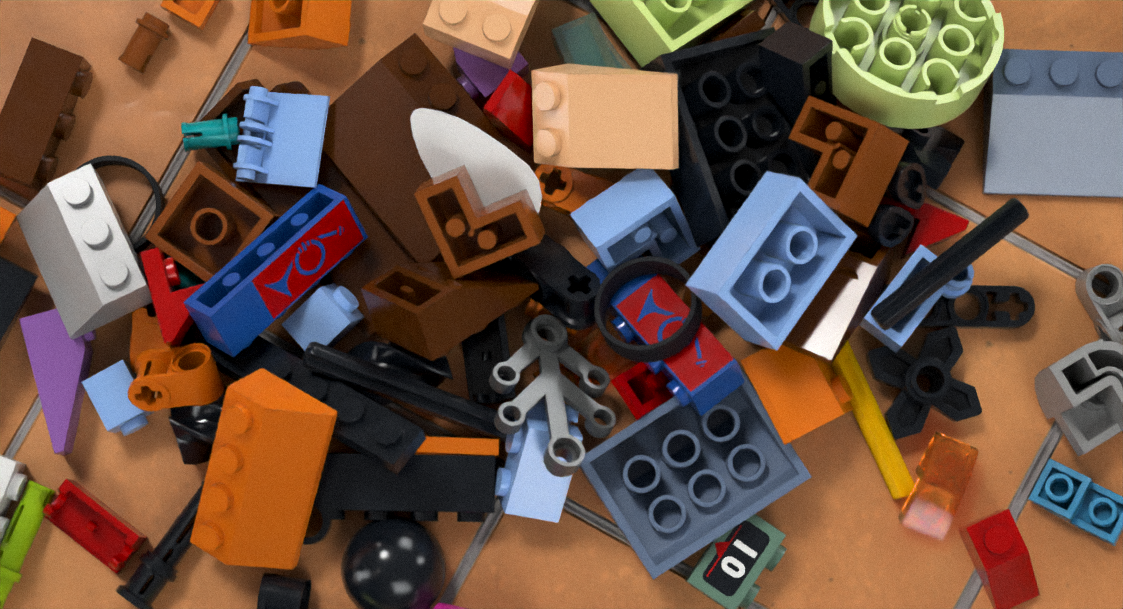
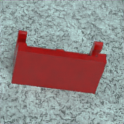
M65 479L58 488L59 496L52 504H47L44 507L43 513L46 515L45 518L112 571L119 574L147 537L77 481Z

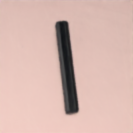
M1016 198L1010 199L876 305L871 311V316L877 325L883 330L890 329L1025 222L1029 217L1025 206Z

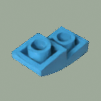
M1049 458L1028 498L1029 501L1081 530L1115 546L1123 532V497L1094 483L1091 478Z

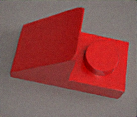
M883 196L879 203L881 205L892 204L910 212L914 218V226L902 252L901 260L912 256L920 244L928 249L959 236L967 229L969 220L925 202L920 209H913Z
M158 247L140 252L163 342L170 348L178 346L194 322L183 302L205 283L175 291L174 285L181 284L174 257L166 258L165 253Z
M644 362L638 363L611 380L636 420H639L673 398L666 387L670 382L662 371L655 376Z

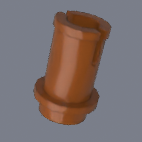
M147 12L142 19L137 18L135 21L138 27L123 54L118 58L119 61L142 74L145 73L146 67L162 39H168L169 35L166 32L170 27L164 21Z

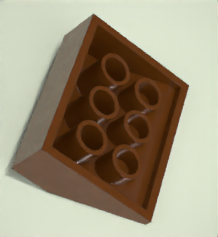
M414 33L374 64L329 106L322 152L415 263H428L435 261L442 254L414 195L423 182L432 178L419 155L413 138L410 121L412 112L418 108H426L459 117L490 135L519 158L521 157L419 36Z

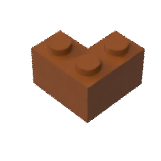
M808 96L789 136L790 140L821 157L807 186L835 214L868 227L909 141L879 122Z
M465 165L423 182L414 193L453 280L535 246L541 242L545 234V229L527 189L484 207Z

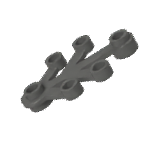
M544 314L537 316L526 324L522 332L524 345L506 362L497 363L489 377L490 387L497 393L509 394L515 390L520 379V373L537 359L540 369V375L511 402H505L500 405L494 417V424L504 434L512 435L517 433L524 423L526 414L544 398L550 441L544 451L543 461L547 470L552 475L566 477L573 475L579 469L585 457V448L579 439L569 434L565 402L586 418L585 428L587 432L597 438L607 437L611 433L616 423V416L610 408L599 405L592 399L601 397L610 383L607 371L599 366L592 365L568 345L566 326L555 316ZM559 362L580 377L579 388L560 373ZM498 375H505L511 381H504ZM588 379H595L600 385H594ZM503 415H511L516 421H508ZM594 418L602 419L606 425H600ZM557 457H562L567 462L561 461Z

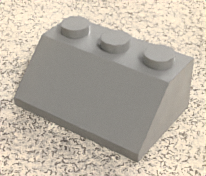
M91 163L47 183L16 216L71 340L153 302L143 267L108 191Z

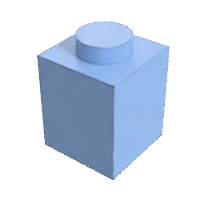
M335 283L320 287L281 325L305 351L310 342H317L333 348L365 316L357 309L359 303L355 296L345 287H338Z
M121 360L81 382L106 430L112 433L121 431L123 436L132 434L145 427L149 423L146 417L156 412L141 410L128 399L127 392L130 383L136 379L137 375L132 372L130 363L125 360Z

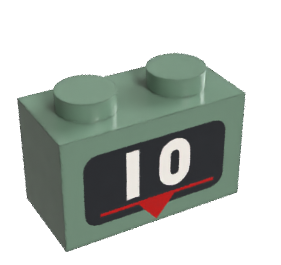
M754 514L712 541L685 582L725 609H737L738 606L742 609H747L761 588L755 584V581L763 569L766 568L772 572L786 552L787 548L781 545L786 535Z

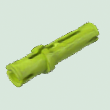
M31 480L27 482V486L22 494L23 496L0 544V609H3L14 583H19L23 574L19 572L45 516L43 509L47 504H51L56 494V491Z

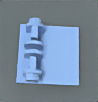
M250 86L249 94H244L243 100L246 101L244 110L245 122L239 123V127L243 129V135L237 136V141L241 142V145L239 144L237 163H233V168L237 170L235 181L316 188L330 97L268 92L267 88Z

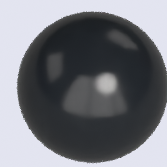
M393 516L384 520H373L353 535L342 557L341 576L347 595L359 609H426L435 602L442 590L446 576V562L438 540L425 526L408 518Z

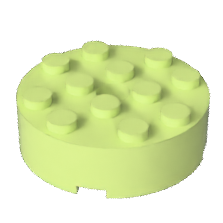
M819 0L809 27L810 31L833 40L832 88L834 96L843 105L863 117L888 127L922 129L938 126L955 119L965 112L976 100L1000 59L1004 44V25L1001 12H995L990 0Z

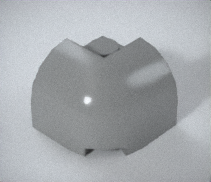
M1100 339L1086 344L1041 370L1035 377V392L1043 413L1047 419L1055 418L1078 457L1123 431V345L1118 342Z

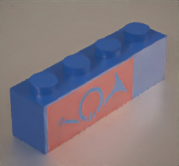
M318 184L316 188L307 193L183 303L206 342L235 357L241 350L247 348L270 324L282 317L287 309L308 290L314 288L337 264L349 257L353 250L368 236L347 196Z
M598 258L586 267L598 276L600 284L609 274ZM659 274L643 275L630 280L614 294L607 308L615 317L611 323L621 338L627 344L635 340L638 345L655 344L667 339L683 325L690 311V308ZM702 322L694 338L679 353L661 361L644 362L655 376L662 371L670 382L666 387L683 408L690 403L700 416L745 382L737 361Z

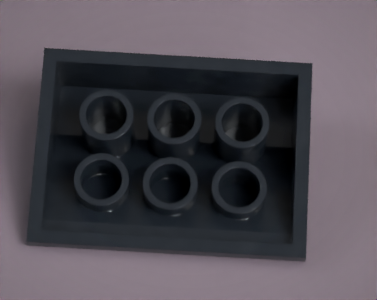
M774 27L663 54L639 69L642 71L677 74L679 168L669 169L697 248L715 243L766 171L798 177L808 185L821 158L789 139L794 125L762 83L758 45L775 32Z

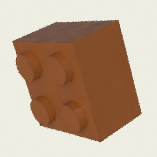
M198 161L149 229L145 238L207 282L277 221L281 215L212 165Z

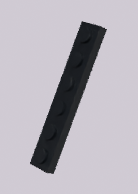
M193 322L180 344V347L193 343L207 345L212 352L218 370L235 381L264 368L338 411L332 437L395 474L400 472L426 440L422 428L338 380L306 369L301 359L259 335L247 348L241 350L235 357H232L207 343L196 323Z

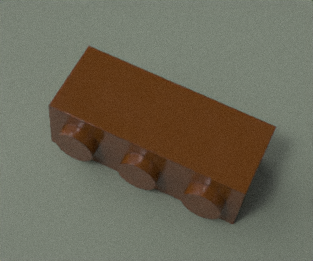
M33 37L31 38L0 113V177L39 192L44 182L49 183L52 180L58 165V157H55L61 139L66 141L69 138L75 124L76 116L72 114L78 97L83 99L87 95L92 83L93 73L89 72L91 65L84 57Z

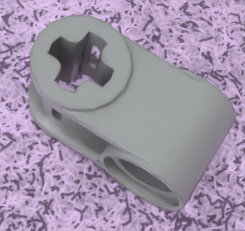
M1101 264L1084 270L1078 276L1075 283L1078 299L1093 321L1100 339L1118 342L1123 345V328L1119 330L1123 326V272L1112 264ZM1096 274L1105 276L1109 281L1110 291L1105 298H1100L1093 292L1092 280Z

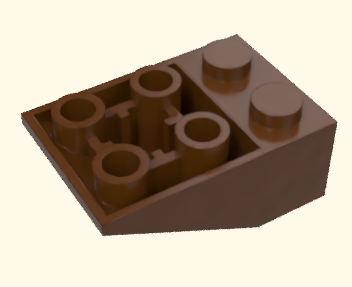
M843 218L840 219L857 237L781 344L830 365L889 281L895 246L885 247L877 244L870 238L866 227Z
M443 261L398 264L363 286L361 290L377 335L426 359L434 361L447 355L454 346L472 334L484 330L490 322L506 311L521 305L524 299L539 290V286L536 282L493 264L453 280L446 262Z

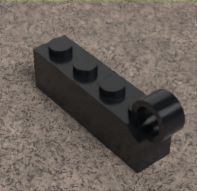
M327 453L313 504L322 514L323 524L316 535L305 537L303 544L313 545L324 540L331 530L332 520H345V511H364V520H384L392 517V512H411V521H438V513H457V522H485V513L495 514V456L413 455L400 472L395 474L362 454Z

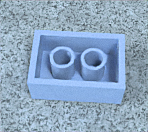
M766 171L688 280L686 286L745 341L777 351L852 245L857 235L800 178Z

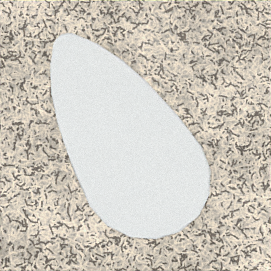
M418 108L412 112L410 121L413 138L419 155L431 178L465 165L484 207L527 189L533 205L539 214L542 201L539 179L531 167L510 149L481 129L459 117L426 108Z

